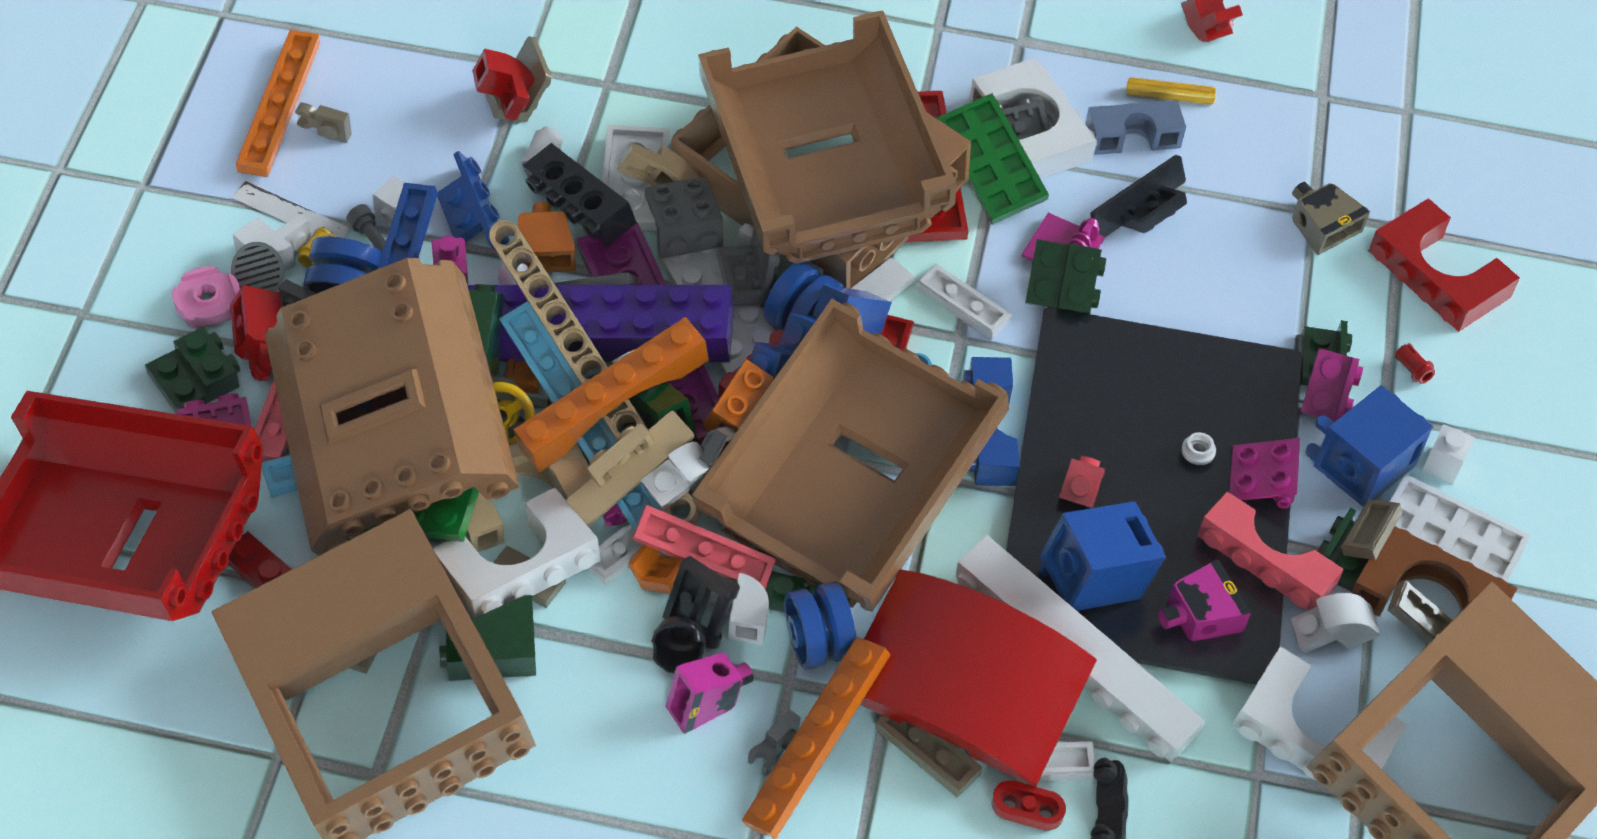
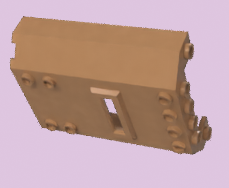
M883 10L852 17L853 39L834 42L813 49H805L800 52L750 64H743L732 68L729 47L698 54L699 74L762 249L767 254L774 255L775 253H780L786 256L787 261L799 264L922 233L932 225L930 219L940 210L947 212L956 203V181ZM851 134L854 141L853 143L788 158L786 153L787 149Z
M405 258L280 308L276 315L277 323L274 328H268L265 333V339L310 550L317 556L351 540L349 537L361 534L364 529L382 524L409 509L421 511L428 508L431 503L444 498L458 497L463 491L475 487L487 500L502 498L509 491L520 488L466 278L452 260H439L437 265L421 264L420 258ZM405 386L407 399L338 425L336 413Z
M831 299L693 492L692 497L696 508L706 517L712 516L724 525L721 530L732 540L775 558L776 566L793 576L805 578V583L809 585H820L833 581L838 582L845 592L850 608H854L858 602L865 611L873 612L896 578L899 570L905 565L1009 411L1008 395L1001 386L993 382L987 384L977 379L973 386L966 381H956L949 377V374L943 368L937 365L929 366L920 361V358L914 352L908 349L900 350L891 345V342L879 333L873 335L865 331L861 314L857 308L847 302L841 304ZM842 434L902 468L896 479L893 480L835 447L834 444Z

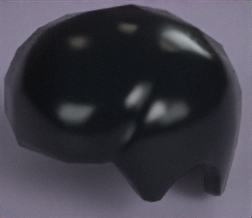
M675 616L662 620L654 630V635L651 639L654 650V662L666 672L673 674L677 666L702 659L706 649V639L702 627L694 620L686 617Z

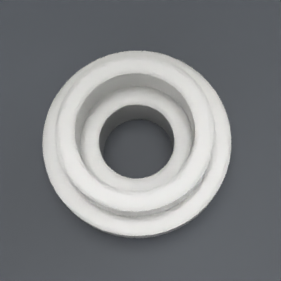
M1201 432L1193 433L1187 437L1181 449L1184 458L1195 465L1210 463L1216 454L1213 439Z

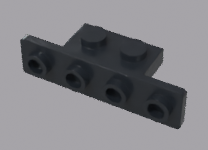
M1179 155L1172 156L1091 211L1090 217L1096 219L1099 223L1098 235L1107 237L1121 226L1140 233H1146L1188 204L1186 193L1176 190V188L1186 182L1182 157Z

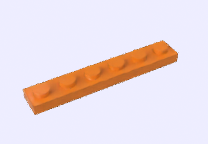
M289 30L236 161L238 173L262 177L269 176L320 46V34Z
M856 637L743 816L742 822L748 828L772 839H777L891 656L885 647Z

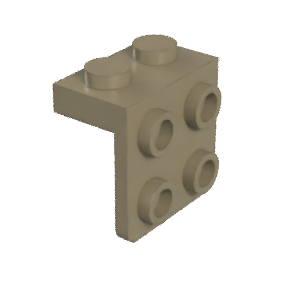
M532 36L526 38L516 56V59L521 61L531 71L535 79L528 91L530 95L528 106L525 110L521 111L516 120L522 122L529 120L552 80L551 71L547 66L536 37ZM485 94L494 118L509 120L504 118L500 97Z

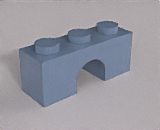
M1178 100L1088 107L1085 125L1094 132L1097 140L1094 155L1122 153L1127 134H1139L1145 137L1150 144L1151 151L1178 149L1182 147L1187 128Z

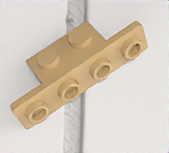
M670 411L649 430L642 423H639L635 428L633 426L628 427L618 436V442L609 450L603 449L593 456L590 461L591 465L586 468L592 478L570 495L566 500L567 503L587 526L592 525L641 483V479L669 459L668 454L689 443L694 438L693 432L674 411Z

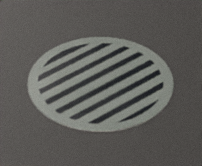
M251 242L242 246L236 252L231 263V274L237 279L240 288L242 285L278 292V287L284 280V264L281 256L272 246L263 242Z

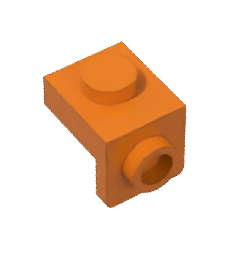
M642 545L629 561L628 566L642 589L670 594L683 559L660 555L658 550Z

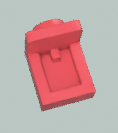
M1082 455L1080 460L1072 458L1059 499L1090 509L1093 508L1105 473V469L1099 467L1100 461Z

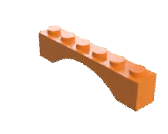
M684 317L513 429L519 448L538 473L567 455L577 441L594 424L624 401L655 385L682 379L709 361L705 339L690 321Z

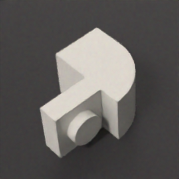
M298 214L277 230H273L263 220L256 217L232 234L236 252L242 246L251 242H263L272 246L282 258L284 271L295 267L294 254L298 252L302 245H306L311 238L309 220L302 214Z
M690 442L668 454L669 459L641 479L642 485L662 510L666 509L686 492L689 491L693 494L712 467L699 459L704 450L697 442Z
M739 573L737 583L740 586L737 598L731 601L727 612L730 615L728 639L763 645L768 620V595L764 587L756 579ZM711 592L705 611L713 612L718 595L714 592Z
M1337 593L1316 599L1317 607L1291 618L1299 649L1304 653L1313 651L1335 640L1351 649L1380 636L1372 606L1356 594Z

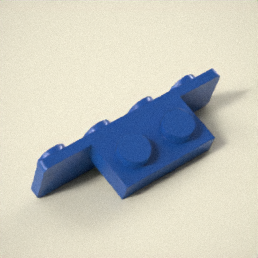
M457 151L453 156L461 176L438 191L437 197L453 237L464 238L465 242H467L481 231H484L489 245L494 249L489 238V232L492 226L498 222L497 220L500 219V215L488 199L491 193L479 177L481 169L478 163L472 157L467 158L460 151ZM504 237L500 244L507 245L510 242L509 237Z

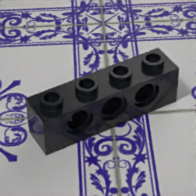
M550 143L522 165L527 175L525 182L529 189L536 195L542 194L553 209H561L572 224L576 225L579 223L591 239L595 240L598 238L605 245L609 246L637 224L631 206L626 199L554 144Z

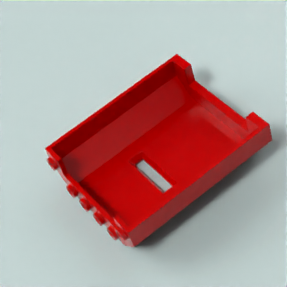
M26 390L11 415V419L23 440L0 477V590L167 621H176L200 613L205 601L213 593L214 584L221 570L226 568L229 555L235 543L241 539L249 516L256 510L258 505L263 447L254 427ZM143 511H156L125 570L114 569L113 566Z

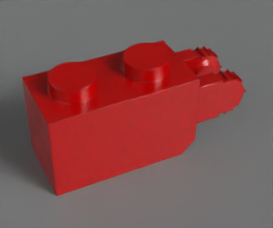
M242 285L230 303L234 353L241 359L249 360V369L253 379L260 382L267 381L271 376L272 371L270 370L272 367L265 333L269 327L274 328L277 323L276 315L280 308H282L281 293Z

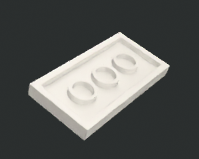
M608 124L601 181L629 202L641 230L657 231L655 221L645 198V189L651 185L618 171L617 165L618 160L632 143L655 153L662 146L669 149L670 128Z

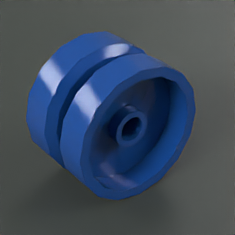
M331 236L314 238L309 259L315 265L307 267L303 287L315 293H320L373 272L378 268L382 252L369 244L356 240Z
M809 262L793 263L782 273L771 289L764 306L763 317L766 322L778 330H784L790 313L813 315L823 284L843 287V285L830 276H821L819 269Z
M836 581L820 584L815 589L814 597L805 588L787 592L784 600L787 628L792 647L801 667L807 670L823 666L826 662L827 654L835 662L842 661L856 639V631L850 605L841 585Z

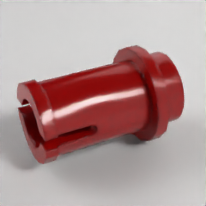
M1411 343L1402 345L1396 351L1395 359L1411 373V379L1414 382L1425 384L1435 375L1434 364L1431 361H1426L1414 349Z

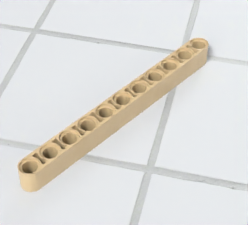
M509 220L496 222L489 232V238L494 249L580 383L587 382L590 379H586L585 375L589 370L598 368L602 372L608 366L519 228ZM514 236L511 243L507 245L500 244L504 237ZM531 262V266L527 270L517 271L521 263ZM541 288L549 289L544 297H534L537 290ZM555 316H566L565 320L561 324H551V321ZM576 341L583 342V346L579 351H568L572 343ZM629 399L603 417L616 439L621 434L622 426L627 423H634L636 426L642 423L647 429ZM686 492L663 510V512L673 516L677 508L687 506L691 511L682 520L696 526L699 522V512L689 492Z

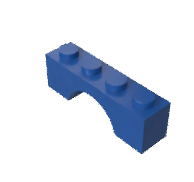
M971 357L969 370H964L963 381L969 382L973 386L977 379L987 384L989 382L996 383L1006 391L1010 403L1013 389L1012 359L1008 357ZM996 428L968 470L969 472H974L975 485L1016 486L1020 468L1018 439L1006 435Z

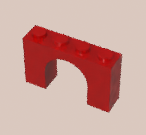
M1427 198L1377 229L1368 251L1377 261L1386 266L1398 280L1406 284L1423 302L1435 310L1445 322L1460 332L1509 300L1516 289L1520 277L1498 258H1495L1477 271L1464 276L1444 274L1431 267L1423 258L1421 251L1443 238L1451 217L1430 198Z

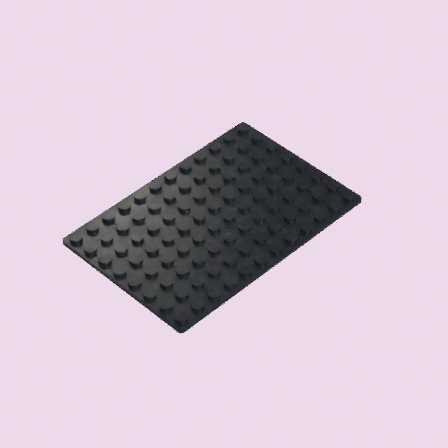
M1045 308L1042 315L1006 551L1059 595L1050 575L1042 576L1038 568L1042 560L1039 555L1063 513L1090 509L1059 499L1071 459L1080 460L1082 455L1100 461L1099 467L1104 468L1105 473L1093 508L1135 501L1142 515L1146 517L1157 542L1162 546L1166 558L1141 599L1078 610L1077 612L1139 664L1257 685L1280 648L1284 595L1275 588L1265 585L1260 578L1247 569L1237 566L1232 559L1219 550L1209 547L1204 540L1198 537V533L1204 516L1227 491H1230L1233 445L1296 438L1302 362L1301 352L1294 349L1069 310ZM1193 433H1205L1213 439L1216 454L1210 463L1195 465L1184 458L1181 450L1183 442ZM1273 497L1243 500L1244 503L1256 510L1254 526L1260 539L1273 550L1287 554L1290 507L1285 509L1279 508ZM1219 559L1251 612L1244 632L1192 641L1188 639L1181 625L1164 629L1158 618V610L1169 606L1168 598L1172 585Z

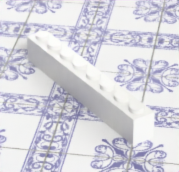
M987 534L958 561L955 577L959 585L983 593L1035 618L1067 637L1095 657L1097 662L1084 688L1091 694L1092 699L1099 707L1105 710L1109 709L1114 713L1128 732L1137 733L1147 742L1148 748L1160 758L1165 757L1172 763L1200 733L1205 722L1202 717Z

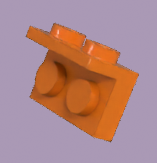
M745 359L702 426L711 431L715 430L721 423L724 426L729 425L738 431L773 382V376Z

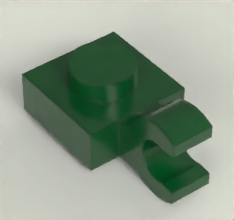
M772 571L765 588L769 599L768 609L785 612L784 600L787 592L805 588L814 597V592L818 585L804 587L805 578Z

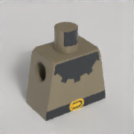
M1304 181L1299 183L1292 191V195L1298 200L1292 217L1293 222L1317 255L1363 232L1370 211L1335 184L1328 183L1314 190Z

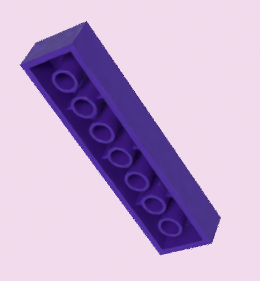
M467 285L468 290H474L475 285ZM493 285L495 286V292L504 295L503 316L527 302L518 285ZM555 285L604 362H612L625 353L637 349L684 317L690 321L705 339L709 358L707 362H730L734 319L731 285ZM541 288L537 290L534 297H544L549 289ZM555 316L552 319L551 324H561L565 320L566 316ZM502 325L499 362H508V359H515V362H526ZM576 341L572 343L568 351H579L583 346V342Z

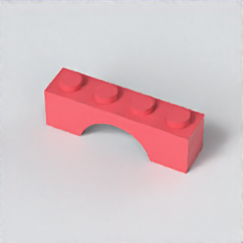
M1227 491L1204 516L1198 537L1204 540L1209 547L1219 550L1232 559L1237 566L1247 569L1260 578L1265 585L1275 588L1288 597L1296 606L1307 611L1317 607L1316 599L1330 595L1335 590L1344 569L1316 550L1299 555H1289L1273 550L1260 539L1255 530L1254 517L1256 510Z

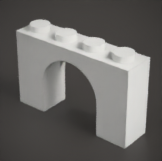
M1037 57L972 78L969 97L971 102L991 93L995 96L998 104L1003 106V109L1014 107L1013 104L1023 99H1031L1032 102L1043 101L1047 117L1053 127L1045 132L1019 140L1040 179L1093 160L1095 147L1097 146L1094 132L1088 129L1082 121L1079 111L1072 107L1066 99L1064 91L1058 88L1051 78L1049 70L1042 66Z
M556 488L525 502L529 527L544 544L539 553L525 562L514 565L491 563L477 552L466 537L464 542L445 541L433 547L437 558L472 619L524 595L534 596L583 570L589 569L601 561L597 536L575 510L569 506Z
M1280 646L1231 726L1238 729L1245 738L1259 742L1270 749L1277 758L1291 762L1302 769L1309 778L1315 780L1313 773L1306 766L1327 745L1318 743L1306 736L1296 724L1292 713L1293 697L1312 665ZM1394 717L1362 751L1382 769L1408 724Z

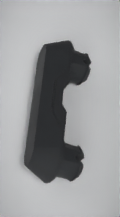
M1106 757L1101 758L1093 766V776L1097 779L1096 804L1098 807V818L1095 821V827L1091 831L1090 835L1092 837L1090 839H1126L1129 801L1126 770L1122 762L1118 760H1109Z

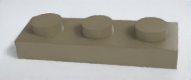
M882 715L875 723V730L957 798L982 773L983 767L958 746L904 721L903 724H900Z

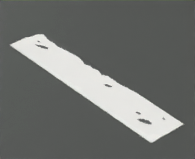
M247 181L231 197L285 223L298 214H302L309 220L312 235L316 229L322 227L329 230L334 237L343 238L351 229Z

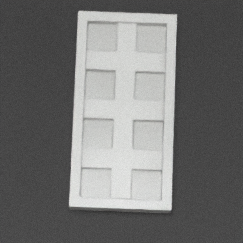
M1406 474L1390 502L1400 503L1403 511L1395 525L1396 527L1405 529L1412 535L1432 545H1437L1459 559L1468 561L1477 568L1495 577H1500L1507 582L1531 537V534Z

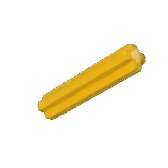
M1130 77L1127 80L1126 94L1212 105L1216 99V88L1213 86Z

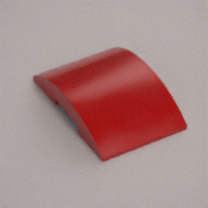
M900 569L864 637V640L885 647L891 656L860 705L897 723L903 724L904 721L969 751L970 757L1036 787L1097 659L1059 632L999 600L938 577Z

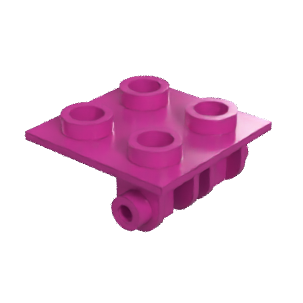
M1047 213L1021 256L1033 261L1037 239L1099 249L1105 237L1098 235L1099 223L1094 218L1083 220L1079 226L1051 213Z
M1300 438L1233 445L1229 493L1241 501L1273 497L1279 508H1289L1291 503L1294 502V495H1297Z

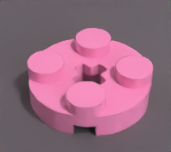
M212 266L199 267L186 272L181 277L182 282L178 284L177 288L174 286L172 298L175 310L189 327L197 329L231 320L230 303L240 290L237 279L228 272V275L219 272L217 267ZM209 293L210 296L214 297L208 300H203L202 294Z

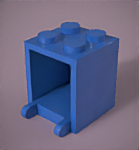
M1380 385L1337 421L1333 422L1327 416H1319L1315 425L1325 434V438L1321 447L1315 443L1308 444L1305 453L1315 462L1314 467L1364 507L1368 499L1376 500L1417 465L1433 426L1422 415L1417 414L1403 403L1397 395Z
M1133 501L1063 513L1039 555L1042 562L1038 570L1042 576L1050 575L1060 597L1078 611L1141 599L1166 556L1162 546L1157 542L1146 517L1142 515L1138 505Z

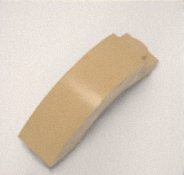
M632 143L618 160L617 165L618 171L651 186L700 177L686 160L664 146L655 153Z

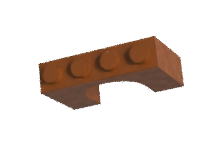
M1394 526L1377 559L1368 560L1351 594L1361 596L1372 606L1373 613L1380 617L1397 583L1404 580L1426 579L1444 586L1456 598L1460 611L1491 582H1494L1511 600L1518 588L1500 577H1495L1477 568L1468 561L1459 559L1439 546L1432 545L1412 535L1409 531Z

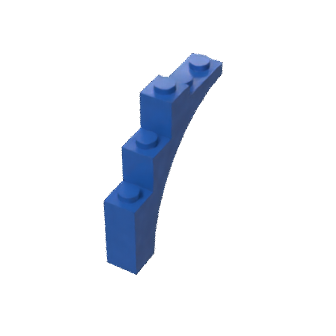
M823 284L813 315L790 313L779 345L755 342L749 361L775 379L831 299L841 304L847 302L857 308L861 314L863 329L869 333L882 332L892 302L867 291Z

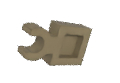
M300 103L295 111V114L301 115L297 121L298 126L305 129L317 128L318 135L324 136L327 139L347 143L352 135L350 116L347 112L320 105L316 110L307 103Z

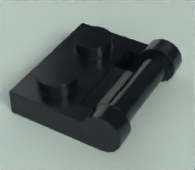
M689 556L681 561L662 618L668 619L680 616L694 620L703 629L706 648L716 649L722 640L720 632L731 601L737 598L740 586L736 581L722 578L692 556ZM711 592H714L718 595L709 623L705 627L701 624V620Z

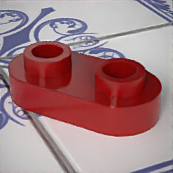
M1006 780L999 783L995 787L991 799L992 809L1000 818L1044 831L1058 828L1062 824L1066 813L1065 801L1059 794L1014 780ZM1004 801H1012L1016 806L1009 807L1004 804ZM1048 811L1052 816L1045 817L1040 812Z

